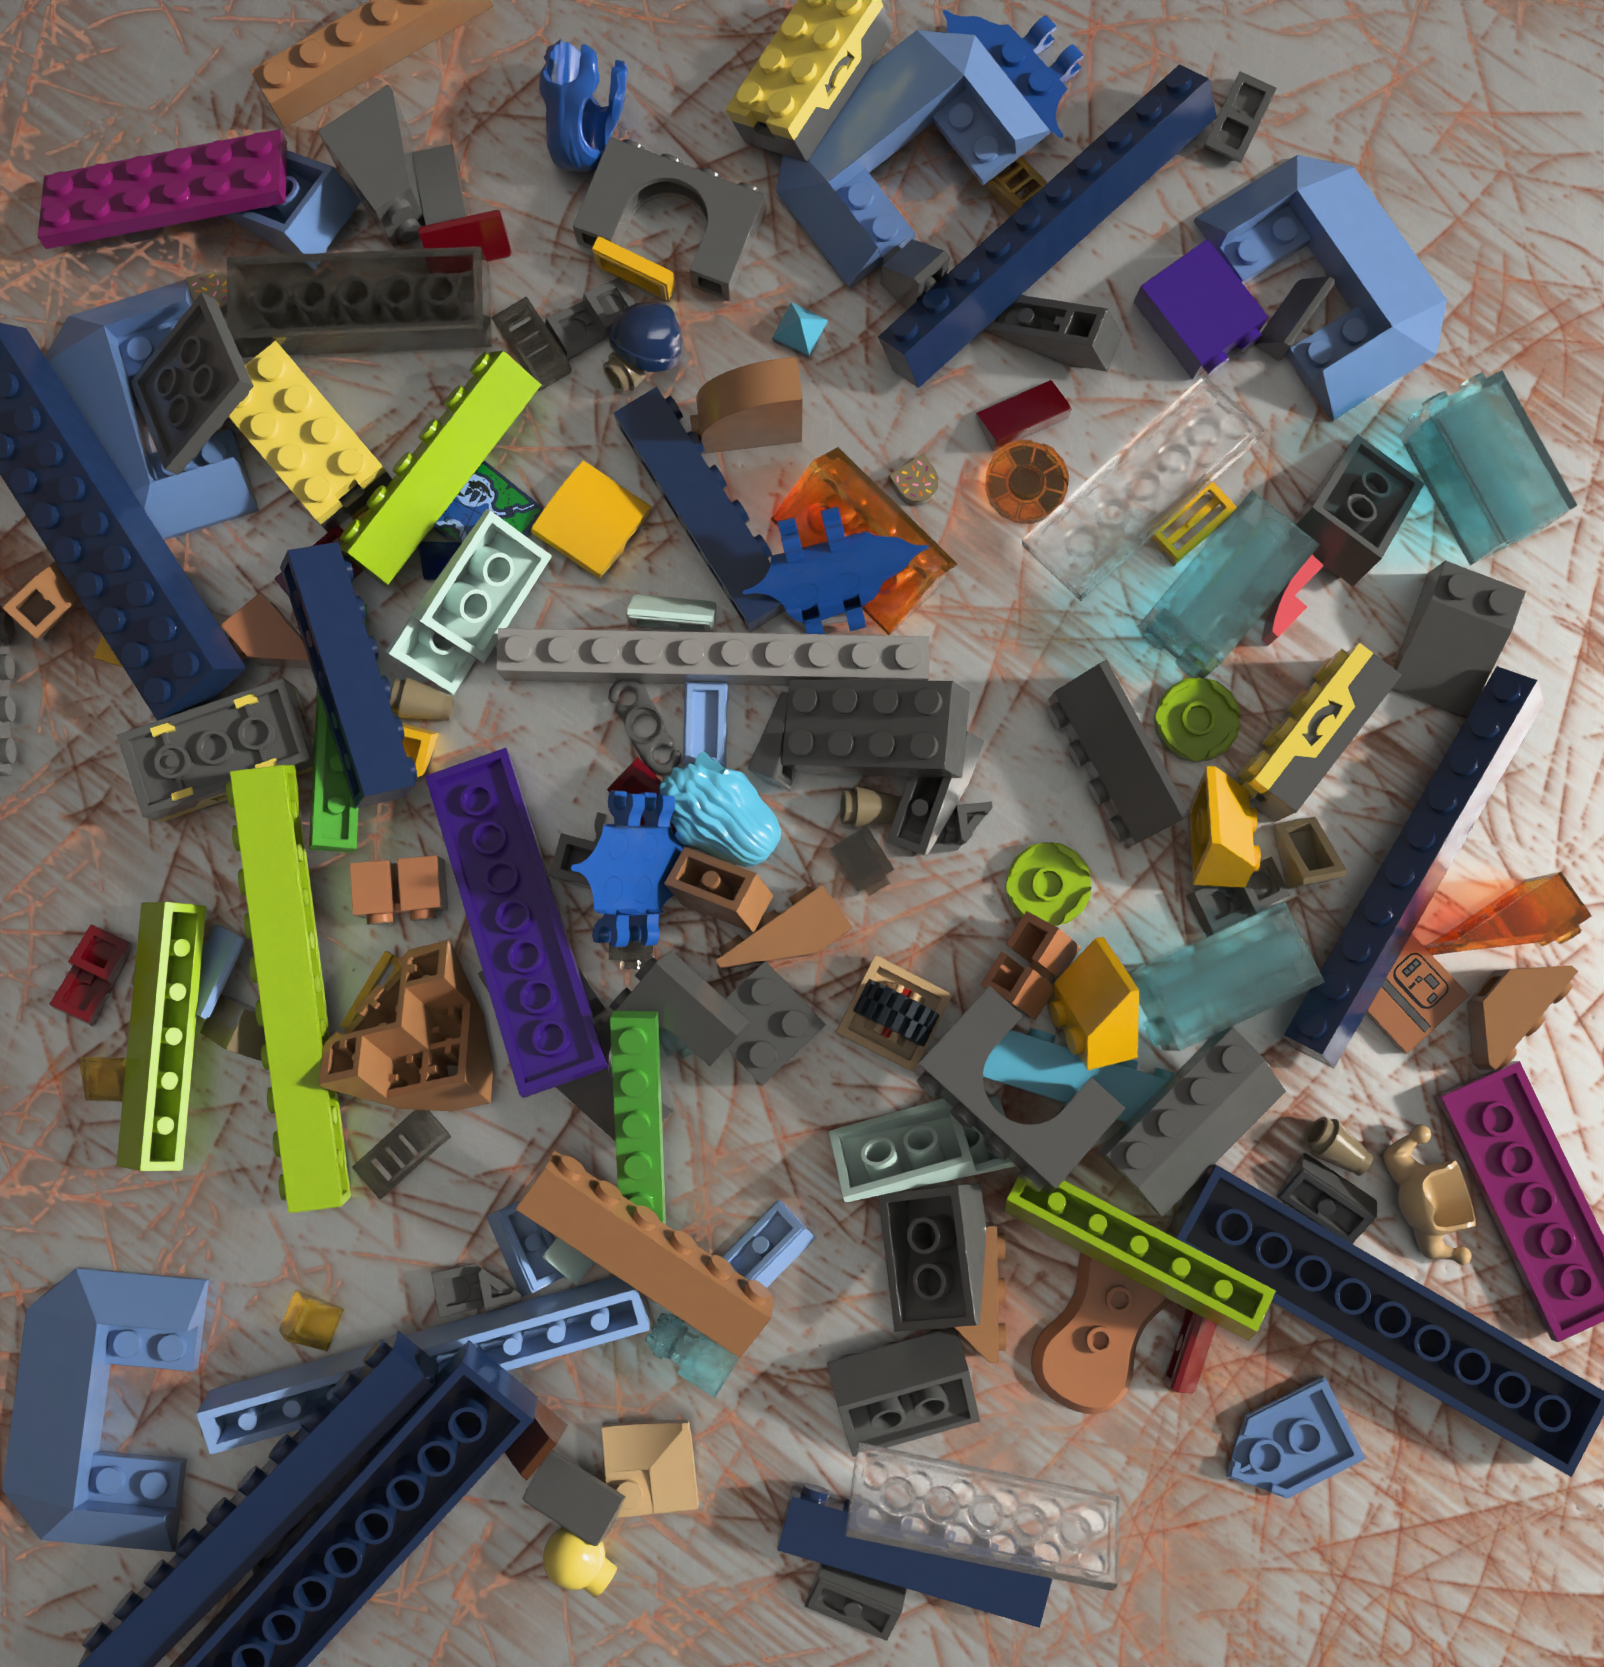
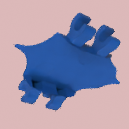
M944 10L943 14L947 20V33L975 35L1048 129L1059 138H1063V133L1057 124L1056 111L1062 96L1068 90L1063 83L1073 78L1081 70V66L1078 64L1084 58L1081 51L1074 44H1071L1048 68L1037 54L1047 49L1054 42L1051 33L1057 29V26L1046 15L1031 27L1024 38H1021L1009 24L999 25L981 17L958 16Z
M838 507L821 511L828 541L803 548L795 517L778 521L784 553L772 555L771 565L765 578L756 586L744 590L742 593H761L772 596L784 606L789 616L798 622H804L807 634H824L822 620L844 612L846 613L850 632L867 628L862 606L875 599L881 585L887 579L905 569L918 553L929 548V545H914L901 538L876 536L868 531L845 537Z
M610 791L608 809L614 817V824L603 826L600 840L593 853L582 863L574 864L571 867L572 871L580 872L586 877L593 893L594 910L597 913L604 914L594 925L592 932L593 942H610L612 947H626L628 942L640 941L641 937V945H657L660 937L659 914L664 913L662 911L663 905L674 896L664 883L684 847L688 848L687 845H683L672 832V827L674 826H670L671 816L675 808L674 796L658 795L657 799V793L652 792L628 793L627 796L626 791ZM641 815L645 820V825H640Z

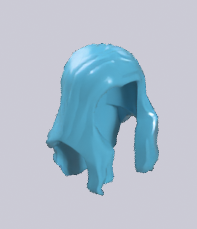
M706 752L698 754L694 765L688 763L684 767L672 768V774L664 778L659 786V795H670L675 798V808L670 822L676 828L675 837L683 845L695 847L734 865L750 867L765 861L781 839V827L777 817L761 799L746 774L724 768L717 760L710 758Z

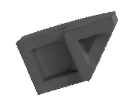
M992 801L956 805L928 855L959 850L973 835V831L985 815L993 808ZM912 851L913 857L922 856V854Z

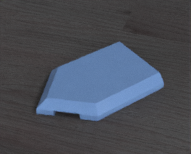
M1321 1376L1244 1416L1226 1477L1259 1487L1288 1499L1366 1459L1325 1376Z

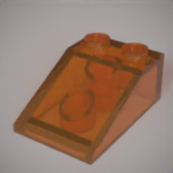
M1560 871L1525 879L1425 946V948L1432 955L1533 943L1545 946L1555 940L1558 944H1562L1581 933L1582 929L1579 925L1592 917V915Z

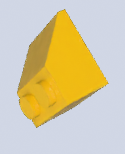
M1206 766L1188 810L1191 814L1189 816L1193 885L1245 888L1252 873L1257 872L1260 867V847L1253 845V834L1257 828V810L1250 807L1249 790L1216 766Z
M1095 938L1054 982V1001L1049 1003L1050 1015L1054 1025L1063 1029L1070 1052L1073 1055L1078 1054L1087 1071L1135 1059L1138 1056L1139 989L1105 938Z

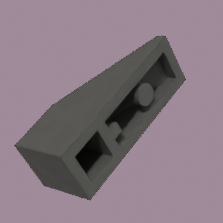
M1021 295L983 330L986 333L1068 365L1106 372L1123 335L1108 308Z
M967 731L963 778H908L886 842L928 856L971 780L984 743L983 739Z

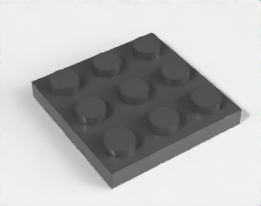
M203 293L198 296L130 381L165 470L175 474L181 473L190 461L196 458L201 448L222 427L227 417L248 396L249 391L254 387L216 299Z

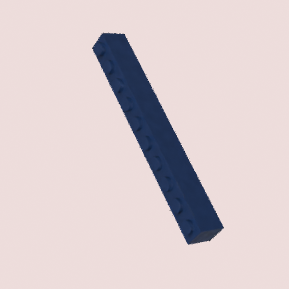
M1179 64L878 336V339L892 370L917 388H920L1214 121L1217 116L1209 78Z
M1496 666L1286 1029L1284 1036L1296 1050L1333 1069L1337 1065L1542 708L1544 700L1538 680Z
M399 1330L387 1342L380 1339L375 1343L363 1359L365 1365L356 1374L348 1371L333 1388L331 1394L334 1396L324 1406L319 1402L316 1403L300 1423L302 1428L293 1437L288 1434L283 1436L271 1450L268 1456L270 1460L261 1469L258 1466L250 1469L240 1481L237 1487L239 1491L230 1500L223 1497L213 1507L206 1518L208 1523L199 1532L195 1528L191 1529L175 1549L177 1554L168 1563L164 1559L160 1560L145 1578V1586L138 1593H135L133 1590L127 1593L113 1611L114 1617L107 1624L100 1621L89 1632L82 1643L86 1650L78 1667H154L434 1387L439 1364Z

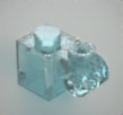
M661 1313L657 1319V1325L652 1327V1333H648L645 1338L649 1348L654 1351L653 1355L659 1359L663 1357L670 1359L680 1366L677 1372L678 1375L716 1398L737 1364L739 1357L701 1332L698 1336L688 1331L689 1328L684 1324L685 1321L673 1314Z

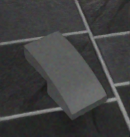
M1239 71L1204 147L1241 163L1277 88Z
M453 144L412 152L425 224L430 225L466 217L465 197L460 183L457 157Z
M619 277L585 292L582 302L547 317L545 327L565 360L608 338L610 325L614 322L617 315L625 308L635 304V301Z
M1271 856L1260 861L1259 870L1252 873L1245 888L1206 886L1188 894L1187 897L1205 934L1280 901L1290 896V893Z

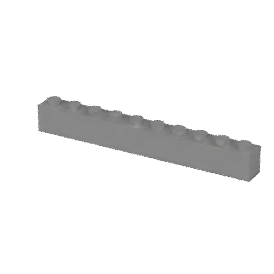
M498 628L496 671L504 681L615 683L619 680H635L639 683L658 684L727 682L728 685L789 686L790 679L928 681L929 636Z

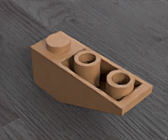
M809 884L789 899L793 906L779 915L774 909L763 916L757 926L758 931L747 939L743 940L739 934L720 947L718 950L723 956L718 958L716 962L721 969L760 964L764 961L773 962L817 955L852 930L853 927L823 885L814 890Z

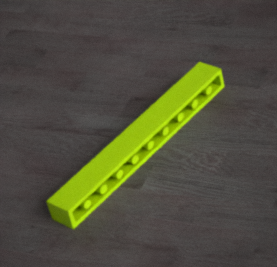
M278 765L230 771L231 781H228L226 784V795L230 807H235L237 825H234L232 828V840L235 850L241 852L243 869L238 871V885L241 894L247 897L248 913L244 915V930L246 937L252 939L254 957L250 958L249 968L251 979L254 983H258L260 1000L256 1002L255 1014L258 1025L260 1027L264 1026L266 1044H263L261 1048V1060L264 1069L270 1071L271 1087L267 1091V1105L269 1112L275 1114L277 1131L273 1133V1150L276 1157H281L283 1174L279 1176L278 1182L280 1198L282 1201L287 1200L288 1213L342 1207L351 1197L338 1092L325 1089L319 1085L323 1045L330 1038L295 765Z

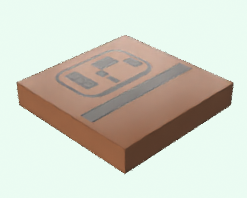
M1411 934L1366 1014L1403 1054H1408L1470 995L1418 939Z

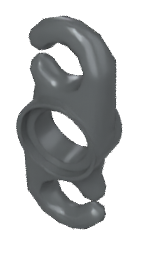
M619 680L615 682L609 689L608 699L610 702H617L620 692L624 689H631L635 692V702L629 706L617 704L615 712L622 718L625 731L643 763L657 774L670 773L672 768L679 765L681 753L679 750H673L670 754V759L666 763L660 764L654 760L653 753L656 748H672L674 741L667 735L662 717L646 689L635 680ZM641 715H650L657 722L655 732L646 738L637 736L632 729L634 720Z

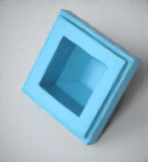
M791 302L772 340L810 357L828 320Z

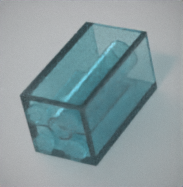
M1502 370L1487 378L1483 372L1460 384L1461 390L1448 396L1446 391H1442L1422 403L1423 409L1408 418L1410 424L1398 435L1470 566L1545 529L1578 506Z
M1251 490L1137 627L1143 631V638L1151 646L1158 650L1164 648L1176 658V665L1184 673L1191 677L1197 675L1199 678L1204 679L1224 661L1320 544Z
M1285 901L1269 905L1257 912L1246 915L1127 971L1139 989V1005H1141L1148 1020L1143 1022L1145 1032L1154 1046L1160 1045L1164 1051H1181L1325 983Z

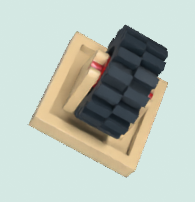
M875 955L836 1033L913 1072L953 994Z

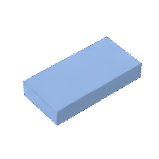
M685 682L683 767L688 763L694 765L698 754L706 752L710 758L717 760L726 768L727 682Z

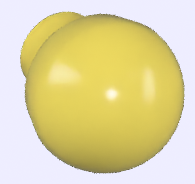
M564 1527L559 1528L550 1536L544 1548L543 1565L548 1578L555 1585L566 1590H580L583 1588L596 1598L605 1590L617 1570V1566L605 1557L602 1541L598 1546H592Z

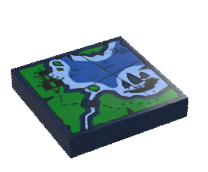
M484 460L433 528L459 548L484 511L488 509L529 538L532 534L531 528L544 508Z

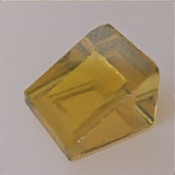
M80 1057V1071L85 1100H123L127 1057Z
M295 1290L279 1332L288 1342L327 1351L344 1309L305 1292Z

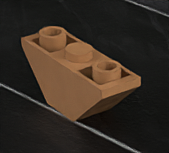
M1571 965L1493 971L1467 1002L1473 1064L1480 1070H1496L1497 1068L1502 1069L1515 1058L1518 1052L1515 1047L1522 1038L1532 1035L1541 1027L1545 1021V1017L1542 1014L1552 1003L1560 1002L1570 992L1572 984L1569 982L1578 973V970Z
M986 1222L980 1324L954 1328L989 1363H999V1351H1006L1007 1344L1005 1323H998V1305L1006 1304L1005 1278H998V1260H1005L1004 1233H997V1226L993 1222Z

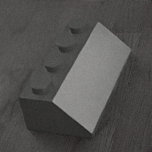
M1107 660L1097 664L1052 693L1048 699L1051 705L1047 707L1050 718L1058 729L1064 728L1071 741V743L1067 744L1069 753L1078 767L1084 765L1091 778V781L1088 782L1089 790L1099 805L1105 804L1112 817L1108 819V825L1118 842L1124 841L1127 847L1130 848L1191 815Z
M1223 1027L1097 1152L1160 1217H1163L1286 1090L1267 1061L1234 1027Z

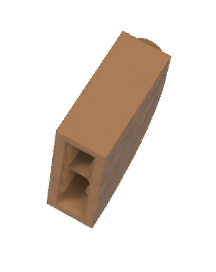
M797 357L767 360L727 371L705 383L696 395L698 414L690 415L692 432L696 433L705 449L703 454L802 442L803 399Z

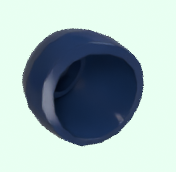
M641 302L625 308L617 315L609 328V342L616 355L641 370L660 372L669 370L679 363L682 331L673 310L668 305L659 302Z

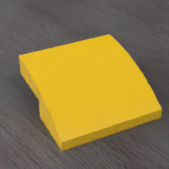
M583 460L544 508L532 526L531 533L600 579L624 552L626 542L650 516L652 506Z

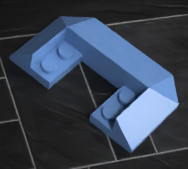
M916 30L869 67L807 162L782 155L776 192L849 289L881 266L884 257L894 247L899 246L903 248L911 239L916 238L913 229L869 173L932 123L936 125L982 186L1050 134L1048 127L975 35Z
M1296 155L1194 219V223L1205 239L1212 243L1243 285L1305 246L1309 247L1327 275L1335 279L1334 285L1352 310L1297 343L1285 354L1331 421L1339 418L1437 355L1447 299L1354 167Z
M187 280L68 316L45 356L164 541L259 511L238 438L232 429L213 434L201 448L196 458L191 460L181 473L175 474L167 471L163 467L158 452L153 450L144 416L130 383L193 304Z
M79 1267L74 1269L26 1309L2 1491L40 1540L165 1552L175 1551L187 1459L99 1450L111 1364L191 1372L198 1369L209 1279Z

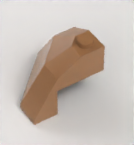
M448 940L409 949L397 962L401 967L384 987L378 984L355 1009L359 1015L342 1034L335 1031L323 1045L319 1085L325 1089L399 1109L456 1111L491 1103L494 1063L484 1014L453 945Z

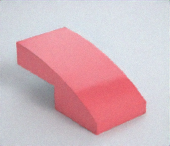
M1312 554L1290 575L1271 606L1262 635V641L1267 646L1276 640L1307 608L1295 595L1324 566Z

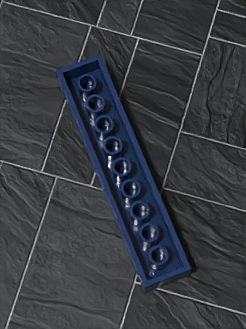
M0 323V475L156 720L158 721L208 704L246 669V666L27 328Z
M1216 1164L1189 1189L1166 1231V1234L1276 1290L1271 1301L1274 1304L1570 1477L1573 1476L1604 1416V1391Z
M468 1340L437 1374L434 1387L332 1488L169 1667H307L534 1421L538 1396Z

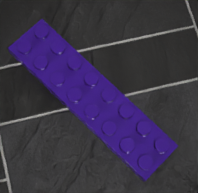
M503 748L426 775L427 785L519 1095L522 1098H526L609 1068L507 748Z

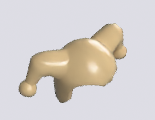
M1423 1124L1415 1125L1412 1128L1411 1134L1391 1144L1382 1156L1387 1170L1400 1187L1398 1192L1400 1211L1405 1220L1413 1227L1418 1249L1426 1258L1454 1260L1460 1265H1466L1471 1261L1470 1250L1464 1246L1453 1248L1443 1242L1445 1234L1476 1226L1471 1198L1462 1171L1457 1161L1440 1162L1425 1166L1411 1157V1153L1417 1144L1427 1143L1431 1138V1131L1427 1126Z

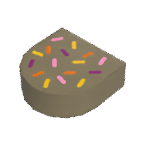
M207 271L186 278L193 303L203 293L216 299L222 314L229 312L234 306L237 298L236 289L223 273Z
M924 453L888 476V480L898 495L911 505L928 503L935 496L938 488V475Z

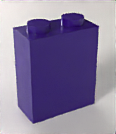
M1208 239L1142 284L1133 302L1192 379L1204 371L1208 375L1213 374L1228 362L1229 358L1227 355L1239 348L1243 352L1254 345L1262 337L1260 330L1269 318Z

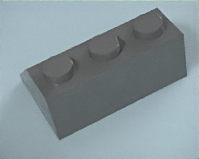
M954 1327L945 1330H933L920 1337L902 1342H890L877 1349L859 1354H847L840 1359L827 1362L838 1411L852 1457L980 1422L970 1372L957 1330Z

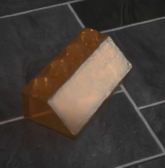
M837 447L812 461L771 520L778 526V521L795 517L803 548L828 541L821 511L838 507L845 537L868 531L876 536L901 538L914 545H929V548L918 553L905 569L887 579L881 585L875 599L862 606V610L888 635H891L938 589L958 564Z

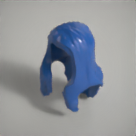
M560 39L546 49L544 55L546 63L540 72L539 79L540 95L546 105L547 149L553 163L559 168L570 172H591L597 169L608 140L624 109L628 69L624 61L615 60V66L611 70L609 106L601 107L592 96L600 81L596 51L586 44L581 45L579 51L571 43H563Z

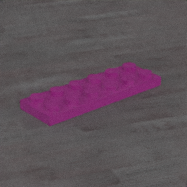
M281 129L257 132L252 135L217 140L212 143L176 148L171 151L136 156L131 159L44 175L37 238L45 249H51L286 203L287 140Z
M1512 1061L1502 1069L1497 1068L1437 1095L1438 1103L1550 1339L1560 1342L1604 1322V1235L1521 1062Z

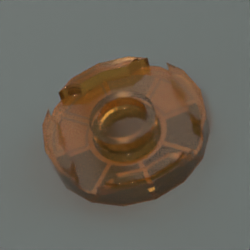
M1024 439L1006 444L993 456L985 475V491L990 505L1000 516L1014 523L1034 524L1048 519L1060 508L1069 485V473L1064 459L1055 449L1044 443L1039 444L1032 442V440Z

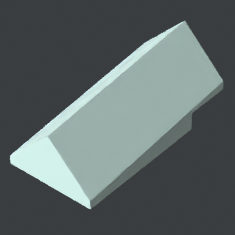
M486 509L385 652L454 694L475 660L477 659L485 663L497 644L498 628H507L552 555L492 511Z
M999 1095L989 1097L988 1099L993 1107L1006 1117ZM944 1099L829 1131L845 1203L1010 1168L1016 1165L1009 1158L1003 1161L996 1157L984 1144L987 1138L974 1126L971 1129H967L961 1125L950 1113L953 1107Z

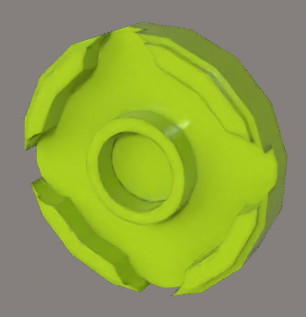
M1186 678L1171 686L1158 701L1154 715L1156 735L1163 747L1179 759L1193 763L1210 761L1226 752L1237 739L1240 729V709L1231 691L1218 681L1208 678Z
M1038 843L1029 846L1014 858L1007 871L1005 890L1009 904L1020 918L1028 911L1054 926L1069 923L1083 912L1091 896V875L1088 865L1075 850L1062 843Z

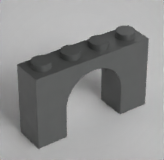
M610 137L573 224L577 244L592 249L598 236L621 246L633 216L644 204L661 197H677L687 200L702 212L707 221L705 233L689 269L691 285L694 288L730 301L766 214L765 194L749 183L740 182L736 184L722 179L717 172L711 169L701 168L698 170L687 166L673 155L662 154L660 156L647 151L642 145L633 140L625 139L620 141Z
M672 951L660 960L652 956L635 974V977L640 981L632 991L626 987L609 1006L613 1011H658L659 1027L673 1033L709 1066L728 1049L750 1023L743 1014ZM601 1018L595 1025L609 1068L556 1086V1088L616 1142L610 1018L607 1022ZM663 1102L662 1123L673 1112Z
M989 986L918 1063L913 1072L919 1076L916 1081L927 1094L935 1099L940 1095L953 1107L950 1113L961 1125L967 1129H971L974 1126L987 1138L984 1144L996 1157L1003 1161L1009 1158L1021 1169L1018 1175L1024 1183L1036 1192L1042 1189L1048 1194L1062 1183L1126 1108L1091 1077L1080 1086L1049 1121L1033 1125L1020 1124L1001 1115L993 1107L986 1095L983 1083L984 1066L992 1050L1023 1015Z

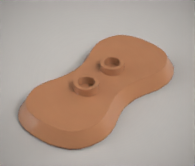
M1081 1253L1077 1284L1069 1304L1044 1329L1035 1343L1032 1354V1372L1036 1383L1050 1398L1074 1411L1086 1414H1099L1110 1410L1124 1398L1129 1390L1133 1378L1136 1346L1143 1330L1171 1300Z

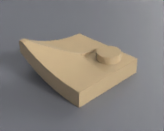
M643 1420L605 1423L602 1425L606 1484L626 1496L616 1518L697 1510L699 1508L689 1420Z

